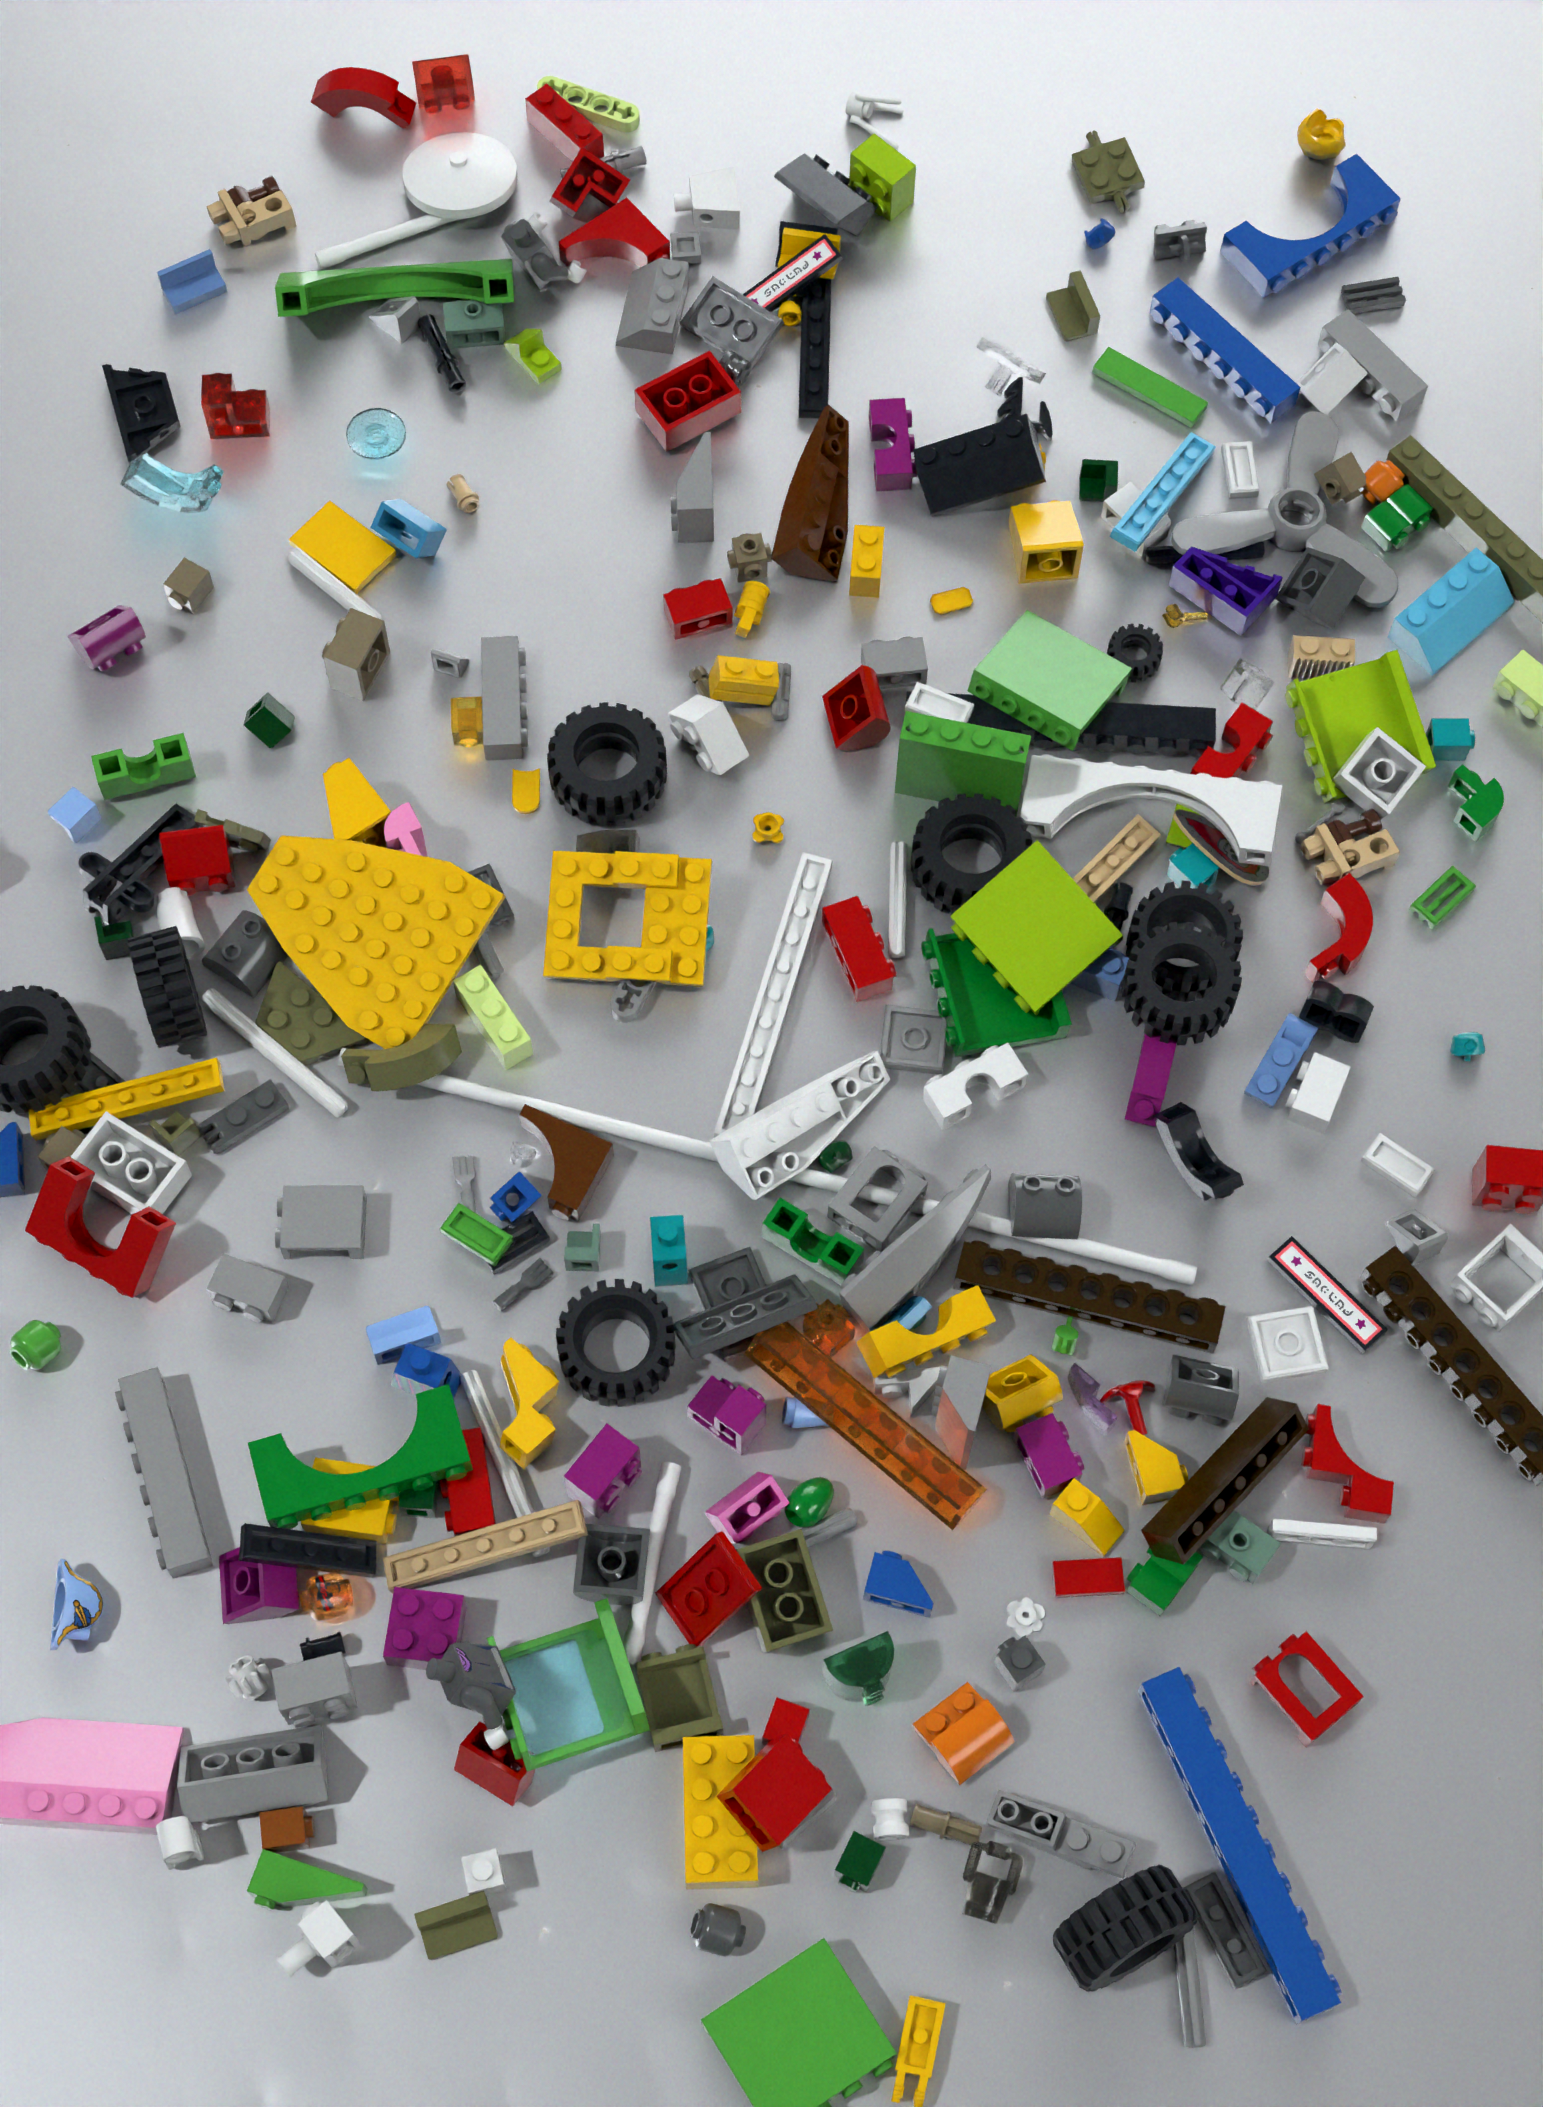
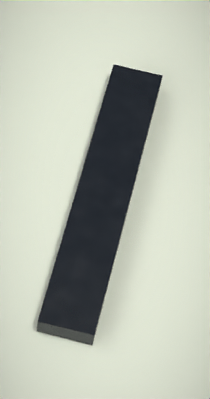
M818 277L811 284L809 296L802 297L798 418H819L824 407L828 406L831 279Z

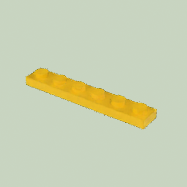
M216 1057L61 1098V1102L56 1105L48 1104L45 1106L46 1109L34 1112L33 1109H30L28 1111L31 1136L35 1141L48 1138L52 1133H56L61 1126L71 1132L74 1129L80 1130L95 1126L105 1112L121 1119L224 1092L221 1063Z

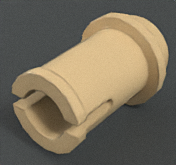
M457 474L452 476L450 481L447 482V487L456 498L457 507L465 513L475 511L479 507L478 494L472 492L463 475Z

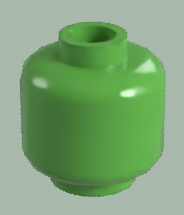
M29 1321L12 1336L10 1341L11 1349L9 1351L11 1357L25 1370L29 1368L33 1370L42 1369L61 1351L60 1331L51 1322Z

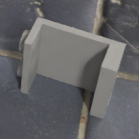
M283 1186V1197L277 1198V1216L282 1217L281 1228H276L275 1247L280 1248L284 1259H291V1250H348L350 1259H364L367 1204L364 1186Z

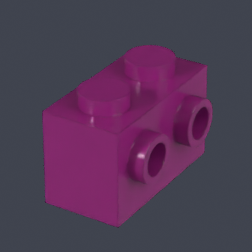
M1053 1413L1016 1428L1013 1439L1042 1499L1064 1490L1073 1478L1080 1482L1083 1474L1082 1470H1084L1083 1461L1077 1451H1071L1067 1442L1069 1440L1068 1431L1062 1421L1057 1422Z

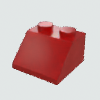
M223 825L159 833L167 881L170 888L179 887L187 892V896H191L196 892L209 890L222 892L227 888L236 887L233 853Z

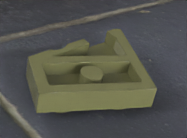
M197 809L194 822L200 827L223 825L228 840L239 843V848L256 853L257 849L268 851L271 839L264 832L228 819L222 821L211 818L207 814L208 812Z

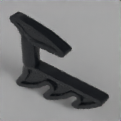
M1018 377L1004 391V398L1008 399L997 410L998 417L1006 414L1001 421L1021 415L1023 377ZM1041 401L1039 422H1031L1038 434L1043 435L1047 441H1051L1053 435L1051 417L1046 403Z

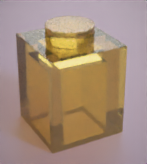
M482 696L451 698V729L454 746L474 747L477 744H483Z

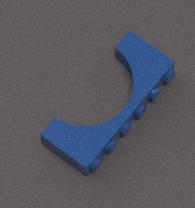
M1357 153L1334 168L1330 186L1340 199L1343 217L1329 231L1309 239L1287 240L1265 234L1246 220L1224 234L1220 253L1263 298L1273 292L1281 291L1290 281L1295 278H1302L1316 265L1321 266L1325 264L1334 254L1339 251H1346L1355 241L1360 238L1369 237L1375 229L1383 224H1390L1396 218L1401 198Z

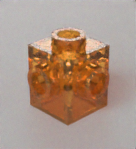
M826 1299L821 1305L816 1303L818 1309L803 1315L805 1319H803L802 1331L804 1333L802 1335L812 1348L817 1349L819 1347L830 1359L854 1338L855 1326L849 1321L851 1317L844 1307L838 1303L834 1305L829 1299Z

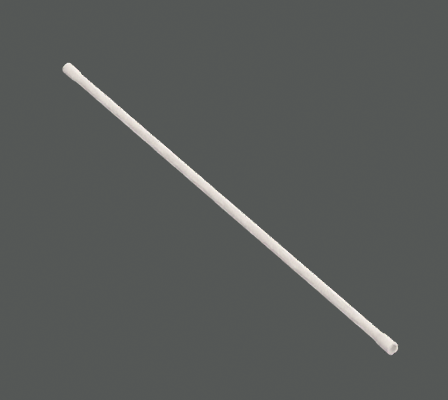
M342 1048L338 1058L339 1067L344 1068L341 1055L347 1048ZM437 1074L426 1081L416 1084L521 1111L523 1106L527 1104L575 1126L719 1162L711 1144L704 1141L442 1074ZM806 1168L789 1180L838 1193L848 1178ZM866 1184L856 1198L890 1206L900 1192ZM919 1197L909 1211L926 1215L939 1202ZM977 1211L968 1224L969 1227L1156 1274L1165 1279L1192 1286L1197 1271V1266L1171 1259L1164 1260L1082 1238L1076 1240L1015 1237L1011 1234V1220Z

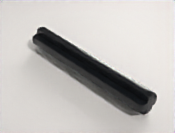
M1261 541L1216 555L1228 558V560L1257 559L1264 556L1265 546L1264 542ZM1173 546L1148 547L1145 552L1146 563L1149 565L1176 563L1183 556Z

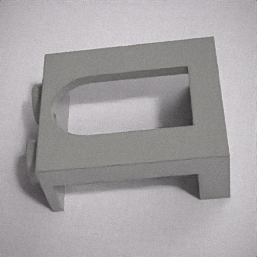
M874 1146L828 1205L827 1217L874 1250L882 1252L889 1244V1236L920 1196L924 1198L926 1195L928 1182L925 1181L924 1175L914 1168L908 1169L900 1164L897 1157L890 1151H881ZM882 1169L904 1184V1187L878 1222L875 1223L850 1205L874 1173Z

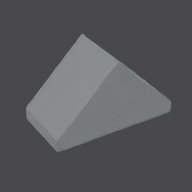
M415 296L388 299L369 316L372 322L401 344L419 329L418 320L421 318L418 300Z
M1416 1209L1386 1221L1387 1228L1399 1249L1413 1266L1439 1254L1448 1240V1234L1445 1230Z

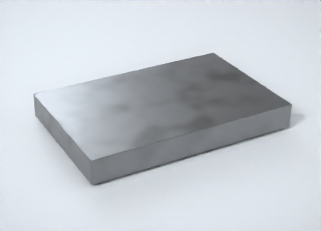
M712 276L679 324L682 328L723 354L732 350L738 355L740 360L746 359L751 362L753 368L784 322L778 316Z

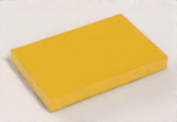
M330 500L288 539L290 546L303 550L355 594L360 592L397 556L396 550Z

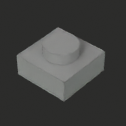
M699 232L670 234L672 260L701 263Z

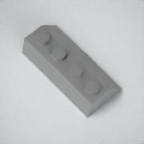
M951 1355L948 1366L941 1365L930 1416L937 1417L935 1430L958 1467L966 1470L991 1365Z
M322 1724L181 1747L177 1790L183 1816H186L190 1823H205L217 1818L241 1817L248 1813L280 1810L285 1807L303 1804L314 1805L318 1802L328 1801V1773Z

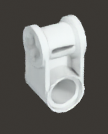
M186 1816L169 1818L156 1825L163 1861L166 1863L168 1870L175 1869V1864L194 1858L200 1861L205 1858L198 1830L192 1826Z

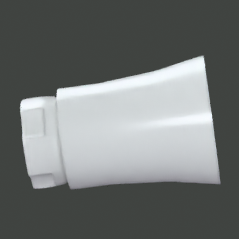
M179 887L166 888V890L158 893L156 896L159 929L162 930L176 926L181 936L187 959L194 958L204 950L205 943L198 930L191 901L188 899L187 892Z

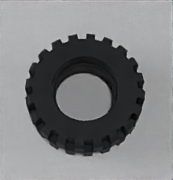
M608 702L599 703V707L594 708L591 705H587L581 708V713L576 714V712H572L566 717V724L561 722L554 730L555 736L550 738L548 744L549 753H547L549 780L556 800L560 805L565 804V811L571 816L579 814L580 821L589 824L591 820L597 821V826H607V822H615L616 826L625 824V819L631 818L632 821H635L642 817V810L650 811L655 806V799L661 798L664 792V784L667 781L666 747L664 746V738L661 731L656 730V724L650 718L646 717L643 719V712L636 708L629 711L626 705L616 703V707L608 706ZM605 748L624 751L637 762L634 768L625 776L608 781L591 778L578 767L587 755Z
M965 793L957 794L955 800L950 801L949 798H945L939 801L938 809L935 806L930 807L925 812V817L920 819L916 826L910 862L913 881L916 887L921 888V895L926 901L933 899L936 909L942 912L946 908L951 911L950 915H952L1032 845L1031 833L1026 831L1027 824L1020 816L1016 818V810L1010 805L1003 807L1000 799L992 797L991 800L984 799L983 794L974 793V797H966ZM977 839L994 848L1001 861L989 871L966 873L952 867L943 857L942 851L949 844L957 840Z
M23 985L12 987V991H0V1111L9 1113L13 1109L16 1114H27L30 1109H33L34 1112L45 1110L46 1105L51 1103L56 1105L62 1101L61 1097L66 1093L70 1095L76 1089L75 1083L77 1080L82 1081L87 1072L84 1066H88L91 1059V1053L89 1052L91 1048L90 1037L70 1003L52 989L44 990L42 986L30 985L29 989H26ZM33 1034H48L42 1049L31 1059L16 1065H1L8 1049L18 1040Z
M1163 1865L1151 1866L1146 1870L1135 1873L1129 1878L1127 1877L1119 1881L1118 1884L1109 1887L1100 1895L1085 1903L1083 1907L1073 1912L1054 1931L1053 1945L1079 1988L1087 1992H1093L1099 1988L1107 1987L1111 1983L1117 1982L1126 1975L1135 1972L1146 1963L1157 1958L1161 1953L1167 1951L1173 1944L1180 1941L1197 1924V1910L1171 1869Z

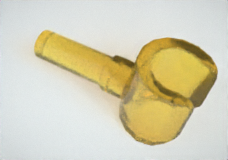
M1177 604L1167 606L1165 609L1167 613L1162 615L1167 625L1171 628L1180 626L1184 621L1207 620L1208 617L1207 612L1181 613Z

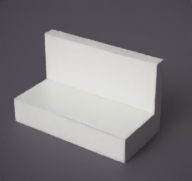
M1336 342L1296 383L1301 387L1299 392L1320 412L1328 414L1368 373L1346 349Z

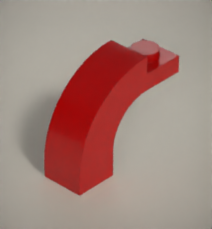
M359 67L338 68L326 73L317 80L311 99L312 104L332 117L337 116L341 111L349 107H365L380 113L402 129L410 125L416 106L415 101L397 90L398 81L383 73Z
M1350 873L1325 889L1320 902L1337 923L1340 939L1309 961L1305 975L1312 983L1321 977L1324 979L1329 978L1338 968L1344 975H1347L1360 961L1370 939L1373 927L1372 907L1364 889Z

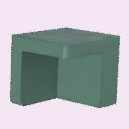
M593 1224L592 1232H568L567 1247H565L564 1254L566 1271L599 1272L600 1224Z

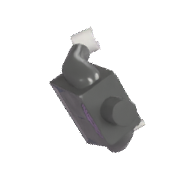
M534 212L528 221L521 219L518 222H511L505 227L501 238L508 252L539 289L543 288L550 281L566 280L568 278L575 283H579L582 280L587 269L580 267L582 265L581 262L573 260L568 269L566 266H559L546 244L538 236L548 224L539 220L540 213Z
M469 1641L451 1644L442 1659L432 1658L428 1662L426 1676L430 1680L440 1681L446 1698L451 1704L481 1714L485 1726L488 1728V1730L484 1731L485 1739L491 1749L496 1750L509 1741L506 1735V1726L502 1722L501 1716L516 1694L503 1658L497 1646L471 1644Z

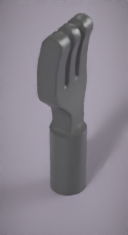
M539 1258L522 1273L521 1280L517 1284L512 1285L493 1300L494 1305L499 1311H502L520 1297L521 1293L526 1289H537L554 1272Z

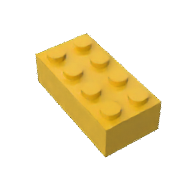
M754 1735L683 1737L686 1890L758 1887L757 1845L716 1797L755 1757Z

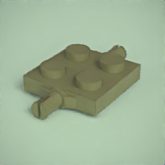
M1093 130L1092 133L1090 131L1086 134V138L1091 147L1072 154V163L1090 204L1104 200H1114L1120 213H1123L1124 210L1127 212L1130 209V205L1125 196L1132 191L1144 188L1145 180L1125 137L1101 143L1097 131Z

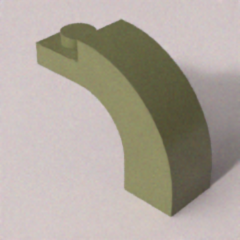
M425 1024L413 1039L402 1045L382 1050L346 1049L341 1058L349 1083L370 1084L371 1091H388L412 1086L436 1076L447 1069L459 1057L462 1050L455 1024Z

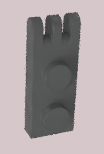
M270 1079L201 1122L197 1128L200 1134L206 1133L203 1139L207 1144L213 1143L210 1149L214 1154H218L288 1110L289 1105Z

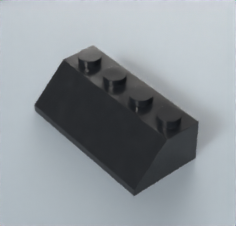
M1027 414L913 449L917 475L932 517L1046 482L1037 432Z

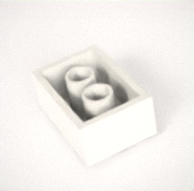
M108 1112L103 1114L71 1155V1158L95 1172L90 1185L92 1190L131 1214L148 1206L163 1214L192 1176L184 1159Z

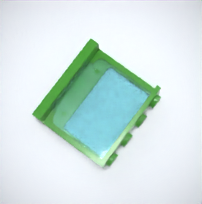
M608 1598L594 1602L598 1615L597 1619L500 1650L516 1690V1694L502 1716L507 1731L514 1729L516 1735L515 1738L509 1739L515 1760L523 1758L527 1772L650 1731L646 1713ZM494 1636L487 1638L489 1645L497 1646Z

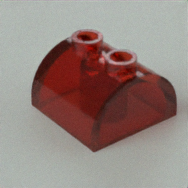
M468 54L412 61L419 109L425 108L427 113L434 114L440 112L442 106L453 105L454 109L463 110L470 106V102H475Z

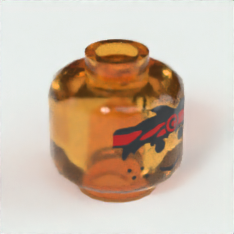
M338 1572L310 1577L306 1582V1590L300 1591V1602L303 1612L309 1611L315 1621L345 1616L348 1607L353 1606V1592L349 1579H343Z

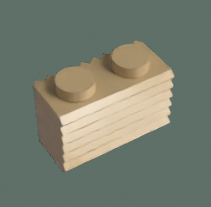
M1293 635L1288 651V677L1290 679L1293 677L1296 679L1299 677L1311 679L1354 666L1355 639Z

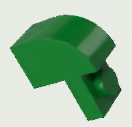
M1462 764L1454 771L1448 787L1465 801L1459 807L1453 822L1477 842L1494 826L1503 807L1504 794L1499 782L1495 778L1485 785L1477 773L1470 771Z

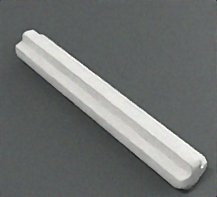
M294 548L288 554L290 564L349 611L350 608L381 619V614L303 550Z
M897 841L892 842L890 848L888 955L891 958H903L906 952L908 845L905 842Z

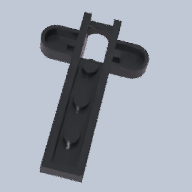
M176 803L113 862L96 852L83 854L78 861L79 873L83 878L91 882L83 889L84 909L89 913L99 910L104 922L108 925L118 923L129 908L136 912H147L154 906V892L142 881L164 862L159 833L199 828L200 826L194 822L195 815ZM117 881L123 883L111 896H109L115 888Z

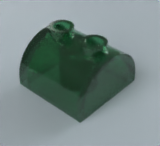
M886 1631L823 1659L822 1676L826 1685L835 1695L848 1701H863L865 1706L875 1704L884 1698L883 1692L886 1690L885 1686L889 1681L894 1659V1645L889 1632Z

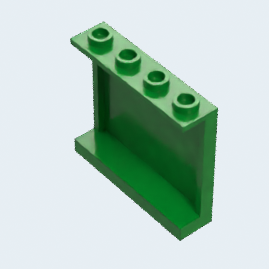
M933 928L928 929L925 941L921 943L922 955L924 960H929L930 984L932 989H937L939 996L937 999L938 1013L941 1018L945 1017L946 1019L945 1038L947 1045L953 1047L955 1057L981 1053L994 1045L1000 1047L1009 1043L1011 1047L1067 1037L1072 1023L1062 991L1039 1010L1040 1013L1038 1015H1035L1031 1010L1025 1013L1015 1002L1014 998L1018 995L1010 986L1004 989L993 977L996 970L989 962L983 965L971 951L975 947L968 939L962 942L955 933L935 936Z

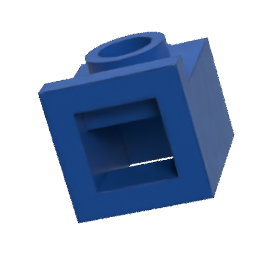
M519 1171L489 1198L493 1202L489 1208L502 1222L508 1218L512 1223L542 1195ZM510 1193H515L519 1197V1202L515 1206L509 1205L506 1201V1197Z

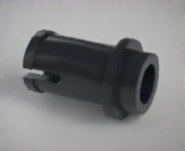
M341 1632L311 1641L309 1638H306V1642L300 1643L303 1661L337 1652L346 1654Z

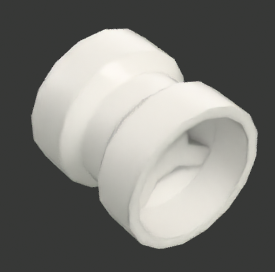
M886 1798L871 1802L872 1814L876 1817V1825L873 1827L875 1840L892 1841L909 1837V1828L904 1822V1815L907 1812L906 1799Z

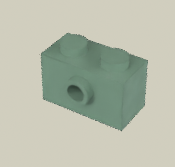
M456 300L443 303L445 334L449 349L503 345L506 342L502 303L485 304V302L476 300Z
M1234 1510L1200 1546V1551L1213 1561L1220 1560L1230 1567L1228 1569L1229 1572L1238 1580L1243 1582L1248 1580L1253 1584L1276 1553L1281 1543Z

